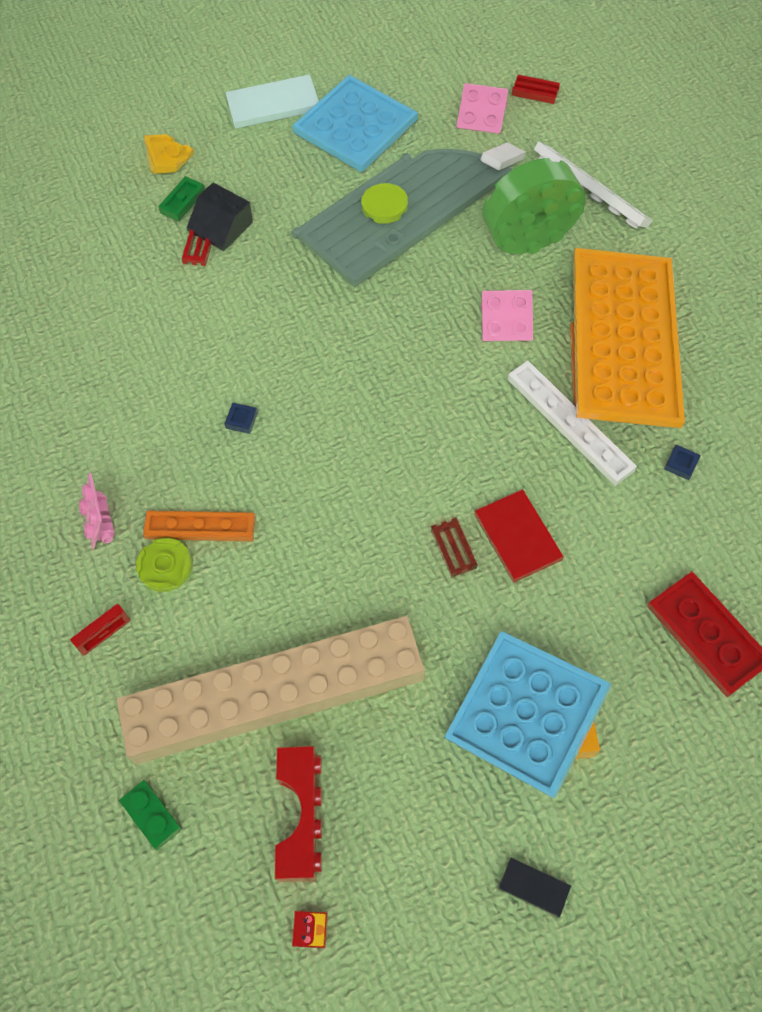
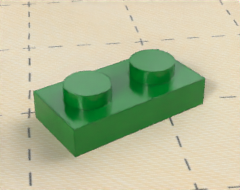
M185 176L158 206L160 213L179 222L196 203L197 197L205 190L204 184Z
M142 780L119 799L127 813L157 851L182 830L145 780Z

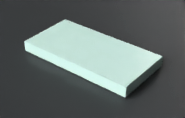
M310 74L225 92L235 129L306 114L319 102Z

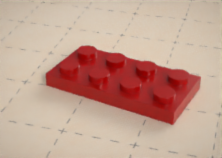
M693 571L647 604L648 609L726 698L762 672V646Z

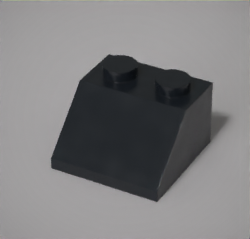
M213 182L197 197L186 227L187 231L190 232L192 229L195 236L200 237L204 241L206 238L209 239L213 246L224 251L253 223L250 202Z

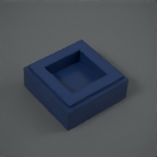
M232 402L224 423L225 428L250 434L258 414L257 408Z
M676 444L664 470L690 480L701 455Z

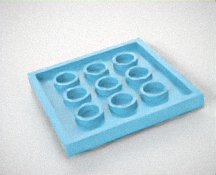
M348 75L294 123L292 127L293 133L356 170L363 172L418 120V112L355 77Z
M501 631L444 738L555 799L611 688V684Z

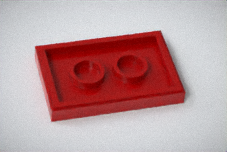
M523 489L475 510L474 515L513 583L563 561V554Z

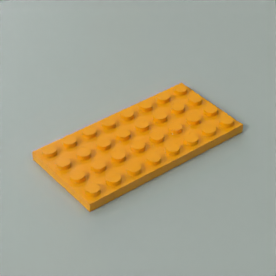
M575 248L573 252L576 418L682 428L685 423L672 258Z

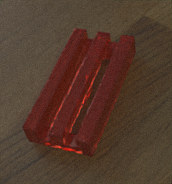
M457 517L451 519L448 523L444 521L439 526H436V524L431 526V532L451 578L477 569L478 564ZM452 528L454 529V532L466 556V559L469 563L468 565H465L462 555L454 540V537L450 530ZM441 532L445 533L460 568L455 569L440 535Z

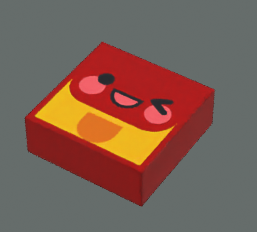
M295 911L292 947L326 949L328 913Z

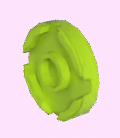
M380 183L371 186L364 192L361 199V208L364 216L368 219L370 217L376 223L389 224L401 219V215L407 212L408 196L397 185Z
M158 538L152 541V544L147 547L145 546L140 551L136 559V572L141 582L150 590L157 592H169L181 587L188 580L192 571V557L188 549L179 540L172 538Z

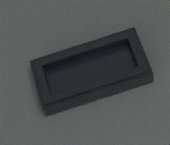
M511 857L498 890L560 918L571 885Z

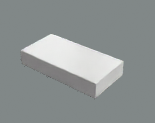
M507 142L483 152L481 161L499 171L523 160L526 152Z

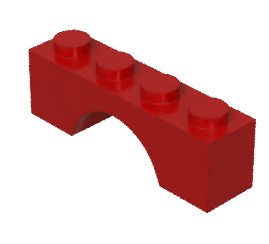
M314 746L277 747L276 780L281 786L292 790L298 796L301 804V816L297 828L287 839L275 845V880L278 882L317 881V873L322 872V852H317V839H322V819H317V806H322V787H317V774H322V756L317 755Z

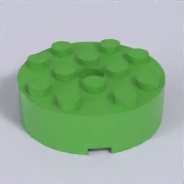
M550 158L536 159L513 169L494 185L496 190L490 198L486 197L482 209V217L494 242L502 251L511 254H524L527 252L534 254L541 248L562 240L564 234L577 222L580 215L584 212L585 192L567 163L562 160L560 162H553Z

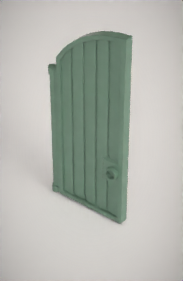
M459 149L427 150L413 159L410 154L406 153L398 161L300 227L293 229L291 234L295 239L299 238L302 243L351 285L356 287L494 189V185L512 171V168L508 166L498 171L481 161L482 154ZM380 183L397 185L408 196V210L401 215V219L389 224L376 223L372 218L369 217L368 219L363 214L361 199L364 192L371 186Z

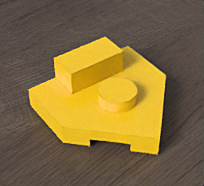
M167 134L144 135L146 157L150 171L153 174L177 172L194 154L192 147L186 144L183 146L175 142L174 138Z

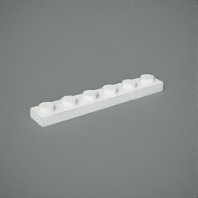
M542 142L537 143L534 150L540 154L539 159L550 158L553 162L564 161L573 171L583 190L587 188L592 192L590 196L600 203L603 200L609 204L608 209L618 216L621 213L627 217L626 222L636 229L639 226L649 227L653 221L651 218L549 145Z
M526 361L508 374V381L614 486L635 472L637 466L589 419L576 418V407L529 361Z

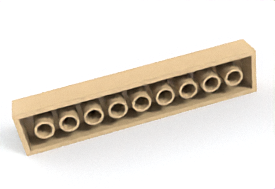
M404 616L119 697L116 699L126 756L136 765L422 682L424 681L425 670L408 616Z

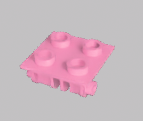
M464 83L456 128L500 134L504 111L507 105L508 89Z
M532 290L482 291L483 341H533Z
M89 473L87 483L82 485L83 499H79V511L81 515H85L86 519L84 523L85 538L90 539L91 547L94 549L96 541L102 540V543L112 542L115 533L111 522L112 519L109 516L110 510L107 497L103 495V492L95 491L92 473Z

